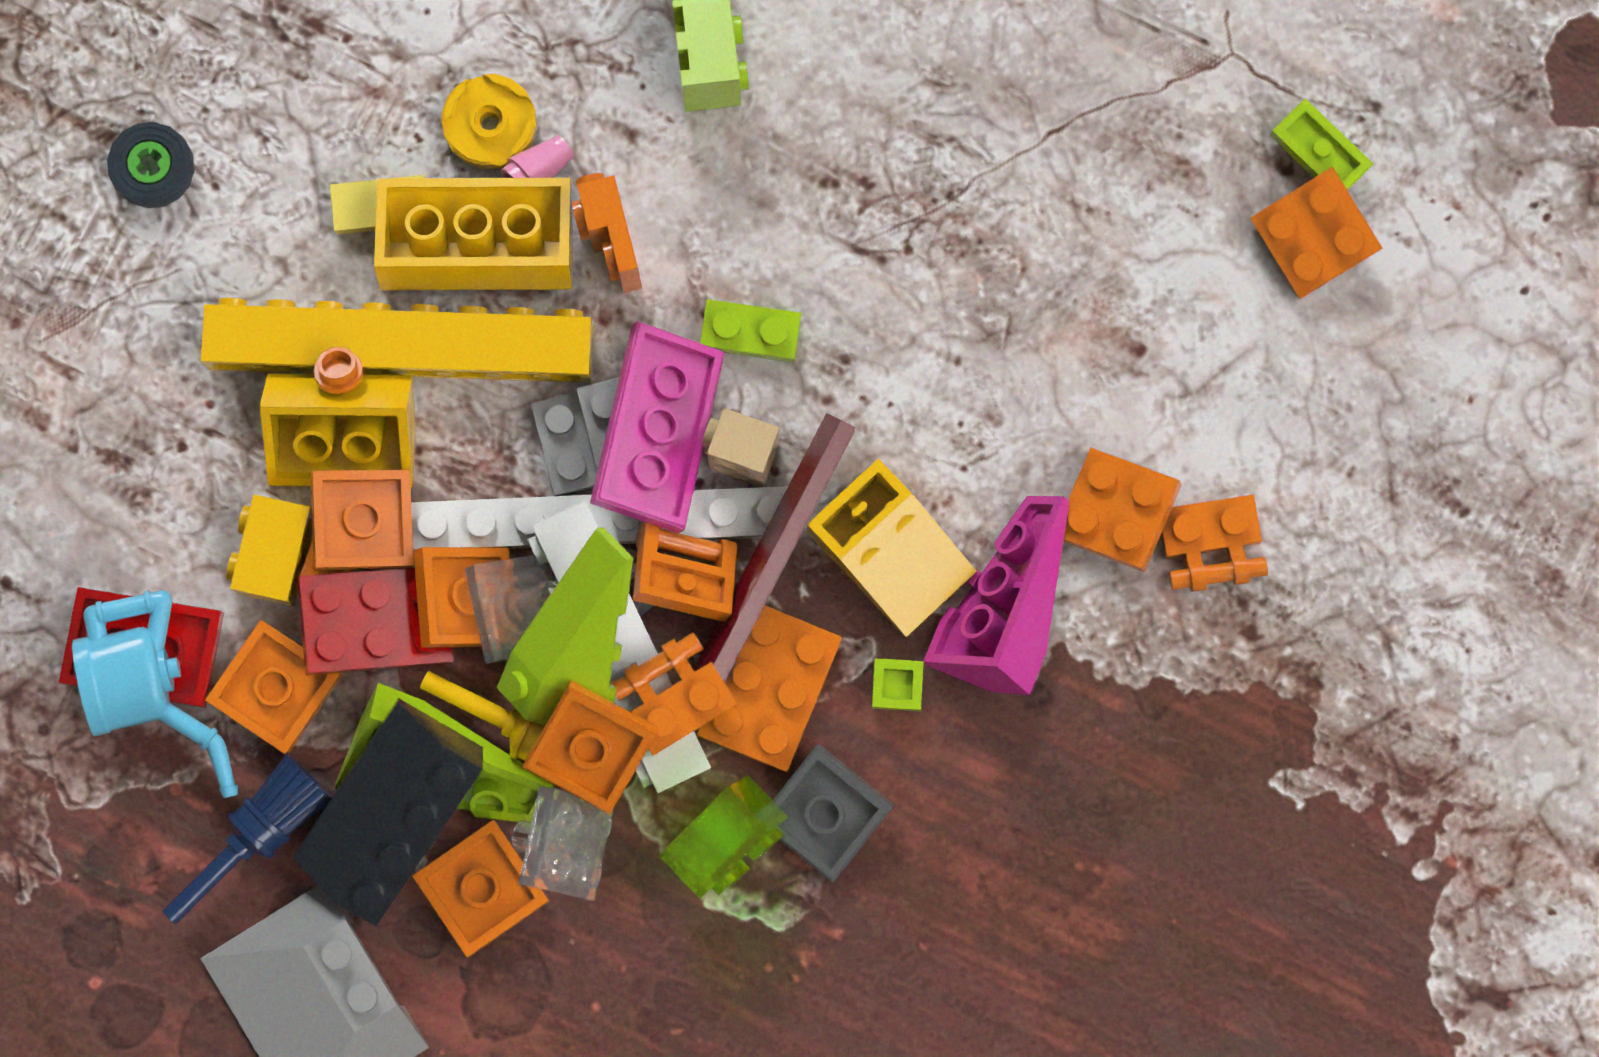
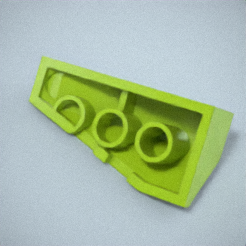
M604 527L594 530L511 651L497 689L525 720L545 726L571 680L615 703L617 687L611 685L610 680L612 664L621 658L622 645L615 640L618 617L626 614L633 557Z

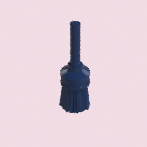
M287 753L251 799L247 796L243 800V804L235 812L232 811L228 815L232 834L225 839L228 845L162 912L169 920L177 924L242 858L248 861L256 854L272 859L276 855L275 851L283 843L287 844L291 840L289 835L325 808L332 796L300 763Z

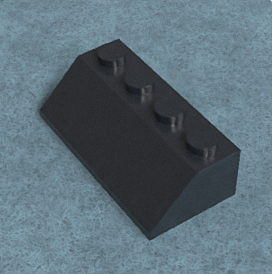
M398 698L294 853L293 859L333 903L377 926L483 770V747Z

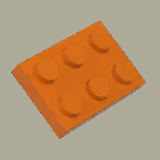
M764 605L724 682L737 705L701 726L697 737L787 773L842 637Z

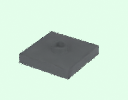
M817 744L762 813L757 822L833 883L895 804L823 746Z

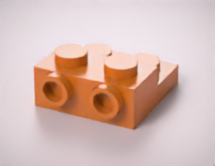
M593 173L578 178L576 184L580 199L571 201L581 241L590 239L594 253L604 251L611 282L621 280L624 293L642 289L615 175L605 177L603 173Z

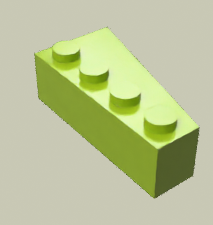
M672 0L685 112L741 106L740 90L749 89L746 61L738 62L736 44H744L741 15L732 16L730 0Z

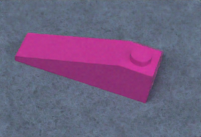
M1026 496L994 542L995 549L997 550L982 573L976 570L977 572L967 581L972 588L957 609L949 606L940 619L924 659V663L927 666L990 692L1030 695L1047 652L1069 500L1064 496Z

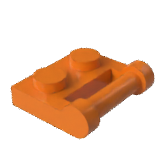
M642 521L636 536L638 552L633 601L725 622L732 614L737 555L736 542L720 539L717 543L660 529L658 525ZM660 548L713 561L714 566L658 553L657 549Z

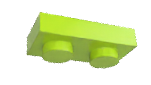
M1306 98L1269 135L1313 178L1333 166L1347 190L1362 178L1374 164Z
M707 299L700 343L729 354L795 363L802 312Z

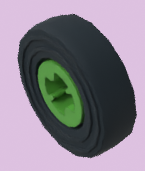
M156 122L137 123L122 131L112 143L107 158L108 175L116 191L131 204L145 208L165 207L180 199L190 187L195 172L193 153L185 138L172 127ZM148 155L153 160L156 159L157 155L162 157L157 162L160 171L154 175L148 170L145 175L140 174L145 168L142 160Z

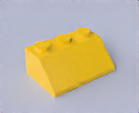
M267 373L260 402V415L268 486H311L310 474L312 471L410 470L411 487H413L415 403L412 375L363 374L359 385L351 391L332 394L322 390L317 385L314 374Z

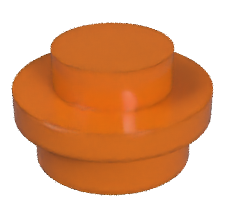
M333 347L325 350L319 356L314 367V377L317 385L322 390L332 394L346 393L357 387L361 382L363 367L360 359L349 349Z

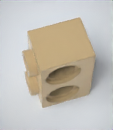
M723 408L719 420L710 419L702 441V446H704L703 454H706L708 457L709 469L758 487H764L780 444L779 427Z

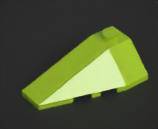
M381 683L377 684L360 718L338 775L335 789L339 788L397 699L400 698L483 747V770L456 809L471 810L475 817L535 823L553 790L554 784L523 768L522 762L510 757L509 754L424 700Z

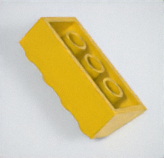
M571 178L377 179L374 268L380 290L572 289L573 227Z

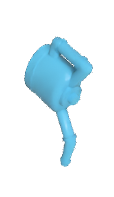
M148 590L141 595L105 603L98 601L95 605L87 607L83 616L88 637L73 640L72 651L79 692L92 734L94 736L110 733L112 730L160 720L201 746L200 749L207 750L220 785L219 791L223 798L238 795V784L235 785L227 747L223 738L217 733L218 730L214 727L210 729L170 703L169 692L174 691V678L181 677V669L178 658L169 659L168 653L164 648L173 602L169 592L165 590L151 592ZM147 613L150 615L148 628L138 627L111 634L107 633V622Z

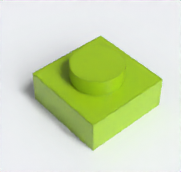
M875 658L872 709L920 712L924 661Z

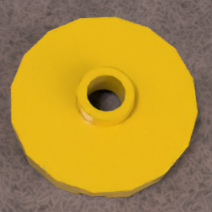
M495 73L482 74L481 77L469 78L459 83L448 95L441 114L443 135L452 152L466 164L484 170L504 168L508 165V158L532 146L537 130L536 110L527 91L513 79ZM488 117H494L499 121L498 126L493 130H485L481 127L482 122Z

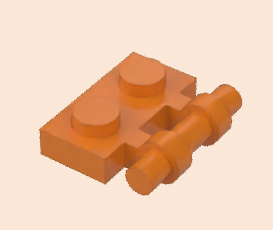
M1254 494L1172 507L1161 533L1164 558L1184 556L1186 569L1169 571L1171 590L1190 588L1191 592L1206 590L1209 584L1233 581L1234 585L1250 583V578L1268 575L1265 557L1247 559L1244 552L1245 546L1258 545L1262 542ZM1227 550L1229 562L1204 566L1201 553Z
M694 632L678 642L673 638L661 646L662 652L639 666L636 662L623 669L625 675L610 683L617 687L616 697L619 701L637 691L643 704L630 712L659 728L657 735L648 748L653 756L737 705V702L712 662L695 672L687 659L703 650ZM675 668L681 681L656 695L649 682Z

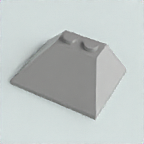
M318 885L200 958L258 1056L415 1057L430 1048L405 1006L398 1004L350 923L353 920L347 910L333 903Z

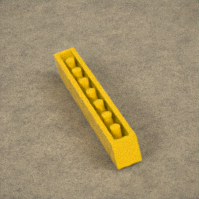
M220 298L218 299V305L204 304L201 362L211 371L314 374L317 360L325 350L333 347H343L349 349L360 359L363 374L412 375L413 377L591 383L594 326L591 317H583V311L576 309H557L554 311V316L535 315L534 309L525 307L507 308L506 314H487V308L481 306L458 307V313L439 312L438 306L430 304H414L410 306V311L391 310V305L378 302L363 303L362 309H343V304L335 301L314 302V308L295 307V302L284 299L267 300L266 306H247V300Z

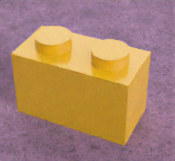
M253 494L251 505H244L239 517L238 533L243 534L239 553L232 552L229 558L226 580L232 581L230 589L238 595L294 607L298 594L297 578L312 537L311 507Z

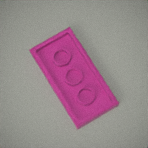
M639 321L631 326L590 504L643 522L658 525L661 528L678 534L685 530L704 447L702 446V441L710 420L725 352Z

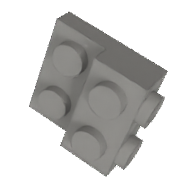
M619 377L576 388L577 392L531 404L554 496H568L593 489Z

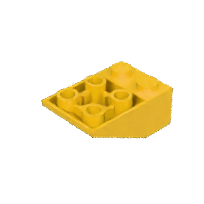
M879 458L807 524V534L905 637L909 636L977 572L915 496Z

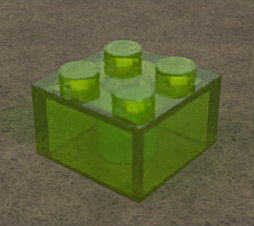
M747 775L728 786L659 857L699 899L711 891L720 896L748 872L750 867L744 862L748 857L754 862L762 854L764 855L785 835L779 827L789 817Z

